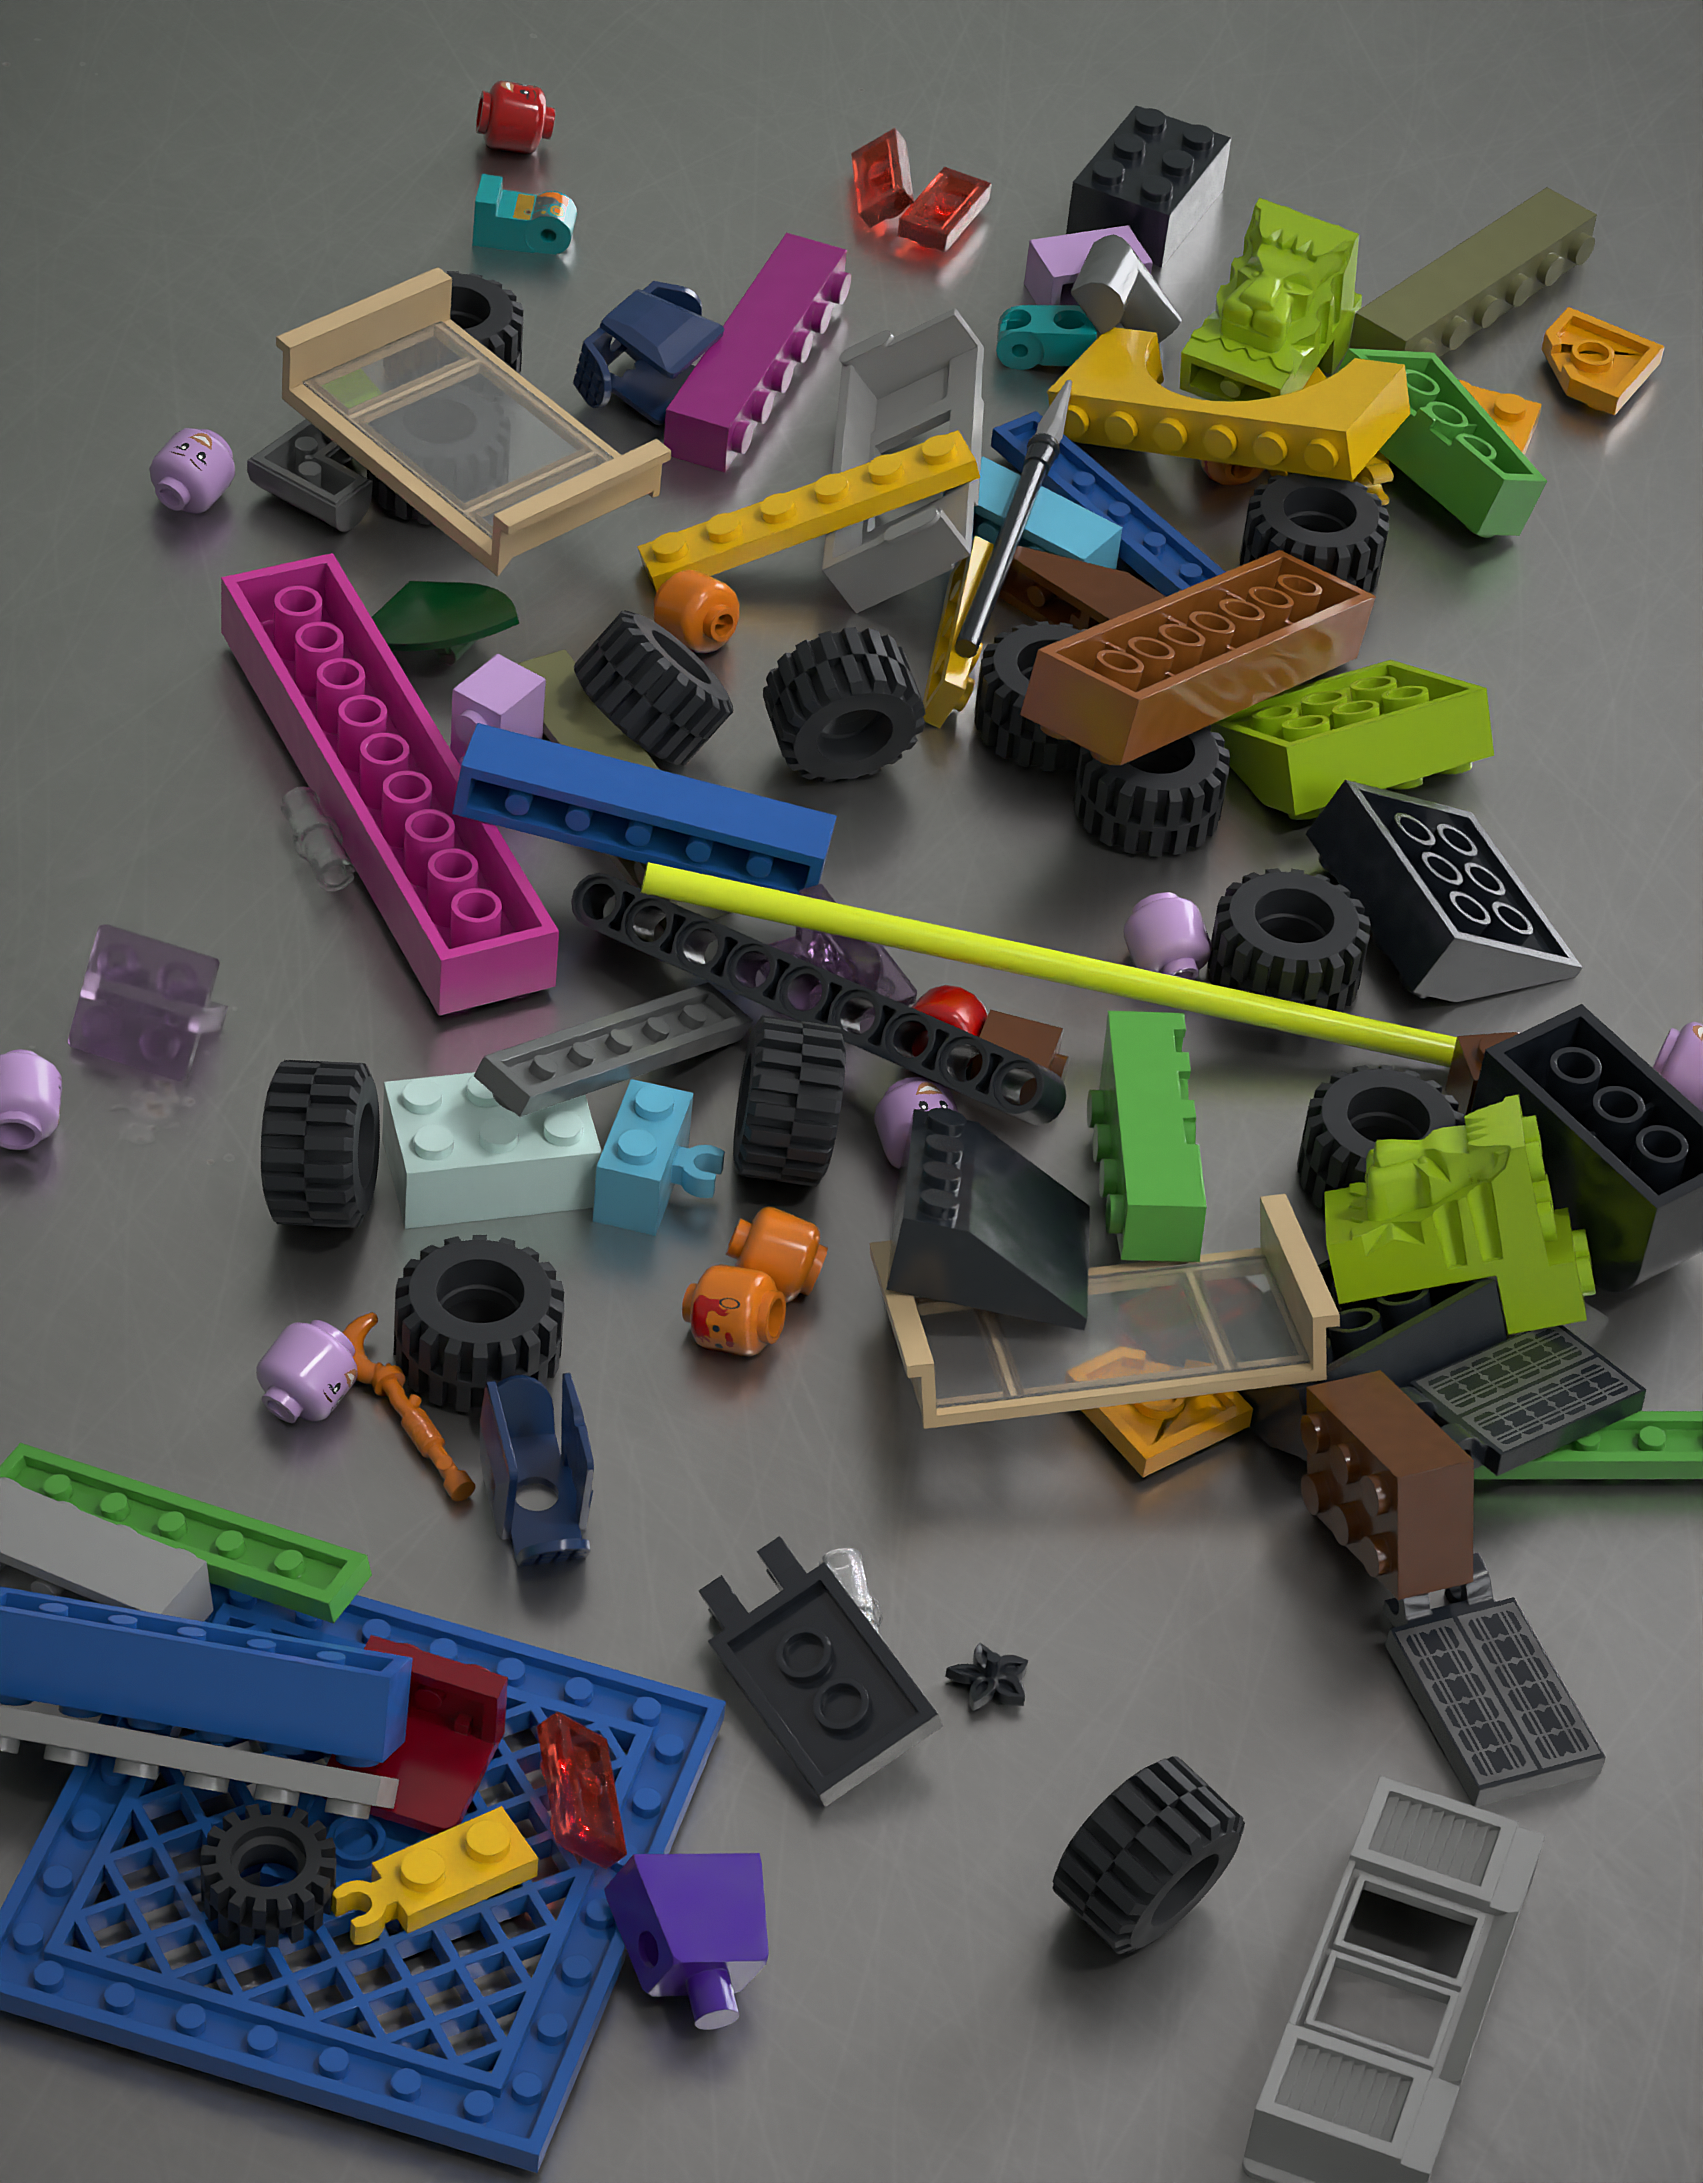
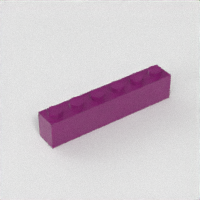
M786 232L723 325L725 329L723 336L703 354L667 407L664 445L671 450V457L725 473L738 453H746L757 423L764 424L767 421L776 394L778 392H786L797 362L804 363L807 360L816 333L823 334L826 331L832 309L836 304L842 305L847 298L851 284V274L845 272L846 249Z

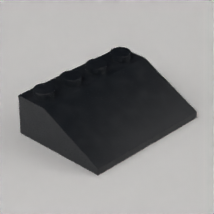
M1344 780L1305 833L1320 855L1318 860L1321 866L1333 875L1340 885L1351 891L1350 899H1358L1365 908L1364 916L1369 917L1370 930L1373 933L1372 941L1382 952L1389 956L1398 969L1401 984L1417 997L1427 999L1431 996L1460 1002L1574 978L1583 969L1472 812Z
M933 1108L929 1111L914 1109L897 1181L886 1290L1085 1331L1088 1314L1090 1206L980 1123L966 1120L961 1113L951 1109Z
M1328 1259L1319 1264L1318 1267L1340 1314V1326L1326 1328L1327 1380L1240 1390L1237 1392L1253 1408L1249 1428L1269 1446L1299 1456L1302 1460L1307 1461V1449L1303 1443L1300 1431L1301 1417L1307 1414L1306 1387L1381 1370L1396 1386L1403 1388L1409 1386V1383L1415 1379L1507 1340L1496 1282L1490 1278H1480L1339 1304L1331 1264ZM1271 1291L1219 1318L1237 1364L1299 1357ZM1198 1330L1169 1345L1171 1357L1183 1368H1185L1186 1361L1212 1365Z

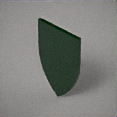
M409 581L371 617L391 651L434 650L438 658L448 665H453L479 639L520 624L516 608L506 594L490 586L464 582Z

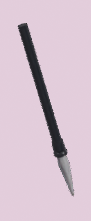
M1071 380L1065 382L1038 423L1036 435L1032 436L1028 441L1023 472L955 644V651L962 657L971 658L977 654L1043 479L1048 475L1054 461L1059 456V442L1063 438L1072 387Z

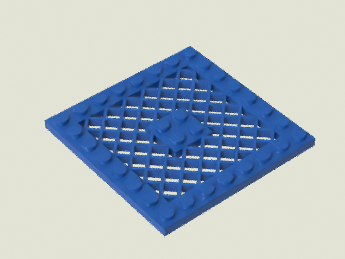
M210 1583L213 1612L204 1622L364 1649L370 1636L374 1635L396 1643H408L422 1651L464 1664H476L490 1672L508 1677L505 1733L467 1809L468 1814L464 1816L461 1824L501 1806L514 1824L529 1819L537 1835L525 1840L537 1855L538 1861L551 1856L560 1873L534 1883L531 1879L512 1887L514 1890L488 1900H482L408 1934L406 1931L389 1936L384 1928L381 1935L371 1941V1944L342 1955L332 1938L349 1932L351 1920L366 1914V1912L351 1910L338 1917H335L332 1911L330 1915L323 1914V1925L313 1932L304 1924V1939L291 1944L287 1933L279 1934V1947L265 1948V1935H255L252 1946L241 1944L221 1951L213 1935L220 1933L218 1931V1918L210 1922L205 1911L200 1912L192 1896L201 1893V1866L179 1874L171 1858L198 1849L202 1845H207L208 1832L213 1826L223 1830V1817L232 1811L242 1821L245 1820V1806L258 1803L260 1815H271V1803L275 1802L260 1799L254 1800L247 1785L253 1783L230 1779L227 1793L229 1792L236 1808L207 1818L199 1803L225 1793L183 1785L185 1777L181 1770L165 1766L159 1767L158 1776L161 1772L168 1787L150 1793L156 1780L113 1772L116 1757L90 1753L87 1767L75 1765L0 1909V2010L538 2173L628 1954L606 1900L604 1888L633 1854H669L724 1721L726 1701L359 1595L354 1597L333 1624ZM102 1713L98 1721L99 1724L178 1738L183 1728L170 1726L162 1730H143L130 1726L127 1723L128 1718L104 1713ZM530 1728L538 1743L511 1752L503 1738ZM194 1730L195 1733L179 1738L227 1748L250 1740L239 1738L233 1742H211L199 1738L196 1735L197 1730ZM555 1730L562 1731L565 1733L558 1736ZM257 1741L263 1752L261 1754L308 1763L313 1762V1764L318 1765L323 1764L314 1761L323 1758L327 1765L332 1755L312 1750L299 1755L278 1754L268 1750L266 1742ZM598 1748L607 1763L580 1773L571 1757ZM622 1749L628 1751L627 1756ZM552 1765L561 1780L534 1790L525 1774ZM507 1782L515 1797L487 1807L478 1791ZM612 1788L603 1810L594 1794ZM300 1792L298 1806L285 1804L284 1807L285 1817L291 1818L298 1807L308 1812V1827L317 1820L326 1827V1839L332 1837L336 1847V1888L346 1882L355 1880L372 1883L373 1862L434 1836L433 1834L370 1814L367 1820L324 1812L326 1800L314 1794ZM575 1802L584 1817L557 1827L547 1811ZM181 1809L189 1825L158 1835L150 1820ZM133 1827L141 1842L122 1848ZM590 1842L581 1864H579L570 1849ZM275 1863L257 1864L240 1873V1877L244 1878L260 1872V1886L262 1887L283 1885L297 1877V1873L292 1869ZM154 1865L161 1881L130 1891L122 1876ZM105 1882L113 1898L93 1905ZM566 1897L555 1921L546 1905ZM174 1903L182 1919L151 1930L143 1914ZM527 1912L537 1929L508 1939L499 1922ZM397 1919L385 1923L386 1928L400 1931L402 1927ZM125 1921L133 1937L101 1949L93 1932ZM480 1930L489 1947L460 1958L451 1940ZM75 1939L81 1949L72 1947ZM195 1942L203 1959L172 1970L164 1953ZM314 1945L323 1962L292 1973L283 1956ZM432 1948L442 1965L412 1976L403 1958ZM542 1954L531 1979L521 1961ZM146 1960L151 1970L135 1966L134 1964ZM265 1963L274 1980L243 1991L234 1974ZM384 1966L393 1983L363 1994L354 1977ZM503 1969L512 1986L483 1997L474 1979ZM217 1982L221 1991L205 1987V1985ZM336 1984L345 2002L314 2013L305 1995ZM455 1987L464 2005L435 2016L425 1998ZM287 2003L292 2013L274 2007ZM407 2006L416 2023L386 2034L377 2016ZM517 2012L506 2037L496 2019ZM358 2024L363 2034L347 2030L346 2028ZM478 2027L488 2045L458 2056L448 2038ZM426 2046H430L434 2055H430L417 2050Z

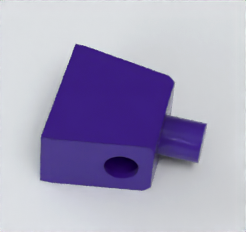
M760 1853L633 1854L604 1888L642 1989L652 1997L688 1996L695 2026L699 2029L713 2030L732 2024L739 2018L734 1994L741 1992L767 1964L769 1956L763 1870Z

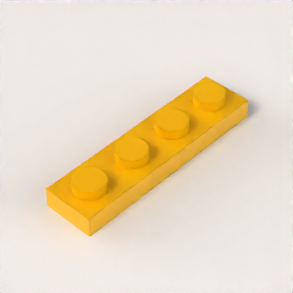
M975 536L972 540L971 556L958 561L950 574L923 697L926 715L923 716L924 721L937 728H941L953 709L959 712L963 710L975 685V680L968 676L977 663L983 643H980L977 654L971 658H965L957 654L955 644L994 544L978 536Z

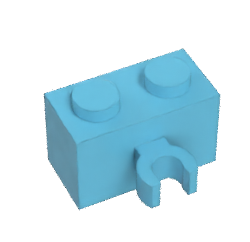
M634 1079L630 1080L596 1167L593 1222L656 1236L675 1184L681 1185L687 1193L695 1197L713 1198L716 1174H722L725 1151L712 1145H697L689 1148L694 1093Z

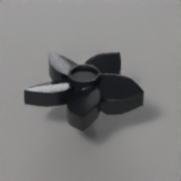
M979 1643L974 1649L973 1664L950 1666L946 1668L945 1677L959 1683L972 1684L968 1701L973 1711L987 1704L993 1696L1005 1705L1024 1706L1025 1692L1021 1680L1026 1673L1028 1660L1016 1655H1003L1001 1657L998 1653L992 1652L988 1647Z

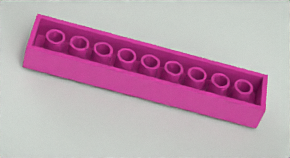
M330 553L221 577V633L438 1015L555 987L559 930L496 825L452 814L461 766L334 554Z

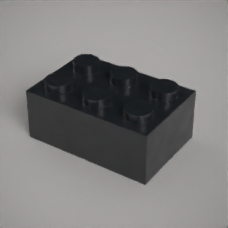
M1136 105L1073 181L1066 235L1128 225L1152 260V265L1162 268L1223 191L1231 137L1213 132L1204 125H1193L1166 116L1157 109L1143 108Z

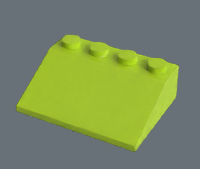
M1387 660L1285 690L1211 724L1210 731L1219 733L1225 741L1224 748L1228 749L1230 754L1229 766L1264 805L1288 813V817L1295 820L1318 817L1323 807L1328 804L1344 780L1380 789H1409L1423 784V777L1435 773L1459 774L1472 769V762L1494 756L1487 688L1394 660Z

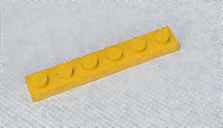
M959 430L946 435H936L930 437L924 443L893 454L880 455L866 464L838 474L825 475L816 482L786 493L773 494L761 502L739 510L715 515L706 522L678 532L662 534L655 540L639 545L637 548L646 573L657 592L664 582L678 572L688 569L712 576L979 479L978 466L975 457Z

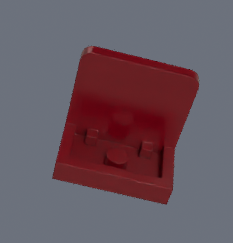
M371 1635L364 1649L413 1658L405 1742L383 1763L379 1762V1764L372 1767L343 1765L336 1761L335 1754L331 1755L326 1766L399 1779L394 1809L371 1805L370 1815L437 1835L461 1824L505 1733L508 1677L490 1672L476 1664H464L422 1651L408 1643H396Z

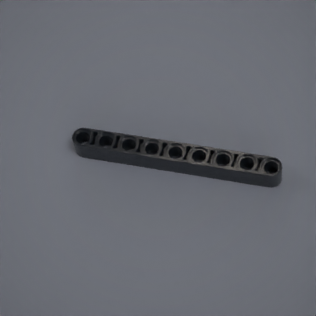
M595 873L588 875L578 883L573 891L571 899L572 912L576 919L584 926L794 1020L838 1026L841 1028L846 1043L942 1084L947 1088L1019 1120L1034 1125L1046 1124L1057 1118L1064 1108L1067 1096L1065 1085L1060 1076L1052 1070L1010 1050L663 898L643 894L640 888L608 874ZM615 895V907L611 914L604 918L605 904ZM666 917V929L662 936L654 941L655 927L660 920ZM717 939V953L711 961L705 964V951L709 944ZM766 962H769L770 971L767 979L756 987L755 979L758 970ZM821 984V999L815 1007L808 1010L807 1001L809 994L816 986ZM874 1007L875 1018L873 1024L867 1031L860 1033L861 1017L867 1010ZM927 1030L929 1037L927 1047L921 1054L914 1057L912 1052L914 1040L920 1033ZM981 1054L983 1063L980 1072L975 1078L967 1081L965 1073L967 1064L974 1056ZM1035 1077L1037 1081L1036 1094L1031 1101L1021 1105L1019 1098L1020 1090L1026 1081Z

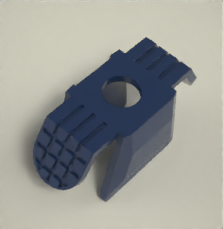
M652 281L643 290H635L608 313L601 321L600 327L583 341L573 385L585 402L592 408L606 406L610 400L611 393H614L652 423L662 425L665 423L667 407L695 368L691 364L723 336L725 329L721 324L702 316L701 300L691 289L684 286ZM623 352H626L635 361L633 369H627L622 377L609 372L608 366Z
M571 1373L562 1374L561 1454L555 1435L552 1397L540 1381L526 1375H515L507 1377L497 1384L495 1381L486 1382L480 1417V1461L496 1533L501 1539L511 1540L517 1567L532 1566L535 1561H537V1565L547 1564L552 1559L554 1563L563 1562L568 1557L570 1561L586 1559L591 1552L589 1540L582 1538L580 1530L587 1529L593 1496L594 1460L584 1414ZM529 1484H541L552 1489L558 1499L552 1507L546 1510L532 1511L523 1508L516 1502V1492L521 1487Z

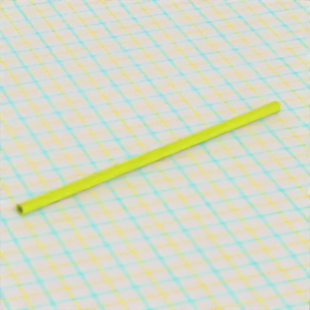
M647 862L641 893L1449 1068L1457 1037L650 862Z

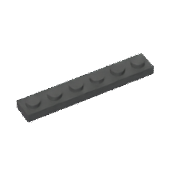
M707 982L485 1055L474 1077L492 1092L495 1101L499 1105L522 1117L743 1040L753 1020L712 984Z

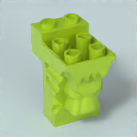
M1259 198L1254 206L1251 222L1244 237L1243 255L1238 258L1234 257L1231 263L1230 282L1220 286L1216 294L1215 311L1205 318L1200 328L1193 331L1191 338L1181 351L1179 389L1210 401H1250L1302 390L1317 366L1321 371L1332 375L1349 348L1355 312L1361 309L1362 295L1355 292L1359 234L1344 229L1339 225L1295 211L1290 207L1281 206Z
M1519 1095L1505 1097L1502 1102L1464 1116L1466 1125L1433 1130L1422 1140H1377L1374 1144V1149H1371L1366 1157L1365 1183L1349 1184L1347 1188L1324 1192L1326 1246L1339 1304L1496 1276L1508 1335L1587 1321L1584 1296L1595 1295L1596 1290L1585 1228L1572 1231L1568 1208L1554 1210L1548 1175H1545L1536 1116L1523 1117Z

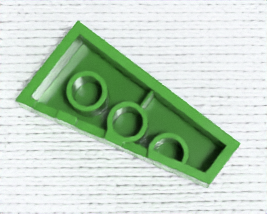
M1348 348L1338 372L1354 358L1405 365L1411 414L1380 448L1379 452L1463 522L1474 534L1485 538H1491L1494 535L1520 536L1547 480L1437 355L1432 352Z
M1108 1011L1099 1090L1090 1089L1088 1092L1087 1125L1088 1128H1094V1162H1101L1099 1192L1101 1198H1107L1105 1214L1107 1234H1117L1121 1260L1200 1262L1207 1205L1200 1145L1195 1144L1194 1100H1189L1187 1079H1190L1191 1074L1189 1052H1182L1183 1038H1185L1186 1033L1184 1013Z

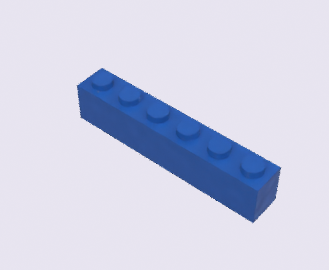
M481 723L476 725L461 764L452 814L644 864L650 862L816 898L837 818L836 815Z
M0 1586V1704L22 1706L36 1701L59 1705V1712L70 1717L92 1718L102 1713L128 1718L127 1723L130 1726L143 1730H162L170 1726L197 1730L196 1735L199 1738L211 1742H233L239 1738L266 1742L268 1750L278 1754L299 1755L307 1753L309 1750L335 1754L337 1762L351 1767H372L379 1764V1762L383 1763L405 1742L412 1657Z

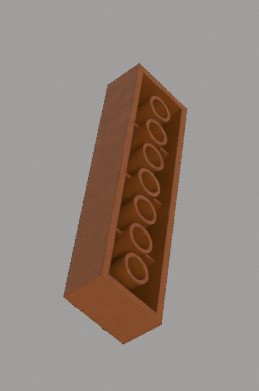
M1278 550L1038 649L1020 715L1041 725V730L1048 736L1061 740H1071L1090 750V754L1094 759L1105 764L1121 766L1356 659L1376 596L1286 552Z

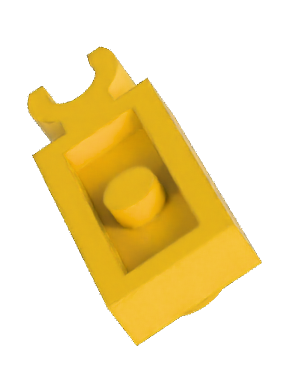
M501 1806L373 1862L372 1883L361 1880L349 1881L338 1886L332 1892V1912L335 1917L344 1915L351 1910L366 1912V1914L351 1920L350 1939L354 1945L366 1944L375 1940L383 1932L385 1923L394 1919L399 1921L408 1934L536 1877L538 1873V1857Z

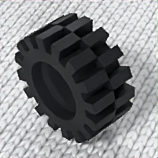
M258 1803L245 1806V1820L241 1821L236 1813L232 1811L223 1817V1830L213 1826L208 1832L207 1845H202L201 1902H204L205 1914L211 1922L218 1918V1931L226 1937H229L236 1928H239L241 1944L252 1946L255 1935H265V1948L279 1947V1934L287 1933L291 1944L304 1939V1924L315 1932L323 1925V1913L330 1915L332 1911V1892L336 1889V1847L332 1837L326 1839V1827L319 1820L308 1827V1812L298 1807L292 1817L288 1818L284 1816L285 1804L271 1803V1815H260ZM275 1863L292 1869L297 1873V1877L283 1885L262 1887L243 1880L240 1877V1873L257 1864Z

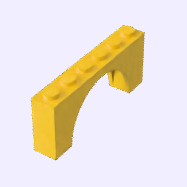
M1116 327L1101 334L1047 391L1050 407L1067 380L1072 381L1063 432L1072 442L1348 481L1354 480L1411 414L1405 365L1354 358L1339 372L1317 384L1276 397L1228 402L1201 400L1183 396L1161 386L1164 377L1157 333Z

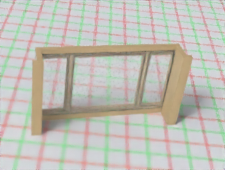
M439 267L276 336V346L283 351L282 399L497 577L513 557L647 494L652 498L660 495L662 464L671 460V450L655 439L623 455L619 454L450 320L452 277Z
M1286 1194L1260 1197V1248L1200 1255V1262L1144 1261L1089 1268L1088 1314L1085 1331L886 1290L892 1240L869 1243L870 1256L886 1305V1311L889 1315L907 1378H911L922 1414L924 1429L1327 1380L1326 1328L1340 1326V1314Z

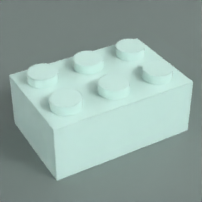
M475 1072L384 1082L382 1138L405 1229L594 1208L596 1167L602 1151L586 1095L519 1117L495 1101L492 1092L474 1077Z

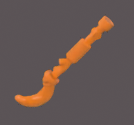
M370 1312L356 1318L342 1332L355 1348L353 1359L357 1364L356 1381L371 1384L377 1395L389 1397L393 1408L402 1416L401 1425L408 1433V1436L414 1442L424 1458H430L441 1476L445 1479L443 1486L451 1499L456 1502L467 1499L476 1488L475 1483L465 1470L457 1468L452 1458L444 1449L446 1445L444 1438L431 1419H429L426 1412L419 1408L422 1399L414 1394H411L409 1399L407 1398L402 1388L406 1381L402 1369L390 1363H386V1366H383L381 1362L375 1364L365 1354L364 1340L368 1332L378 1323L377 1315Z

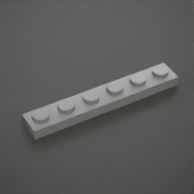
M0 1705V1751L18 1754L21 1740L46 1744L44 1759L85 1767L88 1765L90 1753L116 1757L113 1772L157 1780L160 1766L186 1770L183 1784L185 1786L227 1793L229 1781L234 1779L255 1783V1799L298 1806L300 1792L327 1797L324 1812L367 1820L369 1819L371 1805L394 1809L399 1779Z

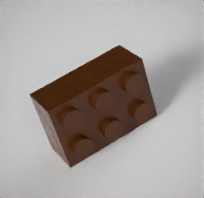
M1381 1370L1306 1387L1307 1414L1301 1417L1300 1431L1303 1443L1307 1449V1474L1301 1479V1492L1307 1510L1312 1515H1317L1334 1533L1339 1544L1346 1546L1364 1564L1368 1574L1371 1577H1376L1397 1600L1473 1582L1474 1460Z

